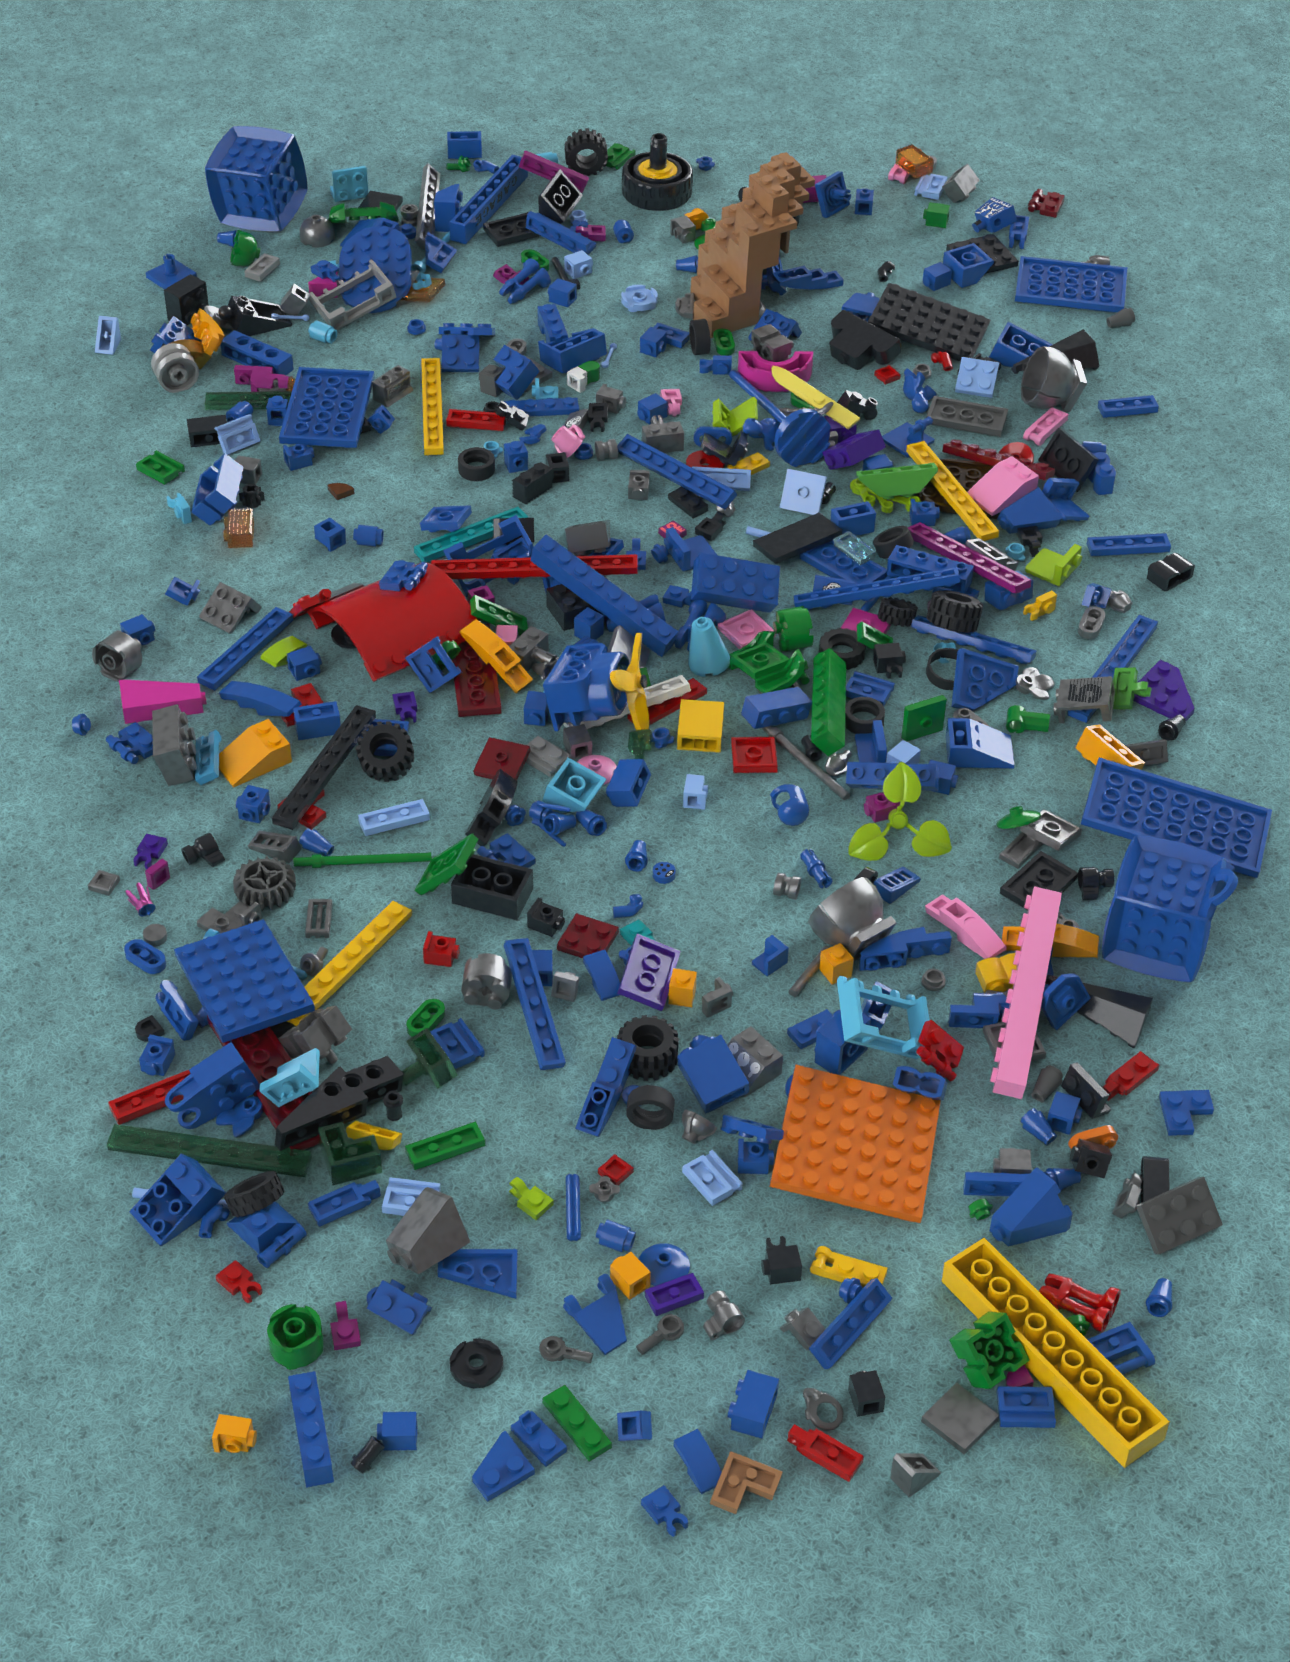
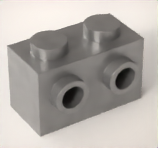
M966 164L956 170L942 188L953 203L959 200L962 202L970 196L969 193L976 189L975 185L979 182V178L969 164Z

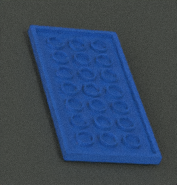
M1099 757L1081 825L1130 840L1134 836L1140 835L1185 843L1217 855L1219 854L1235 867L1234 872L1258 878L1272 810Z

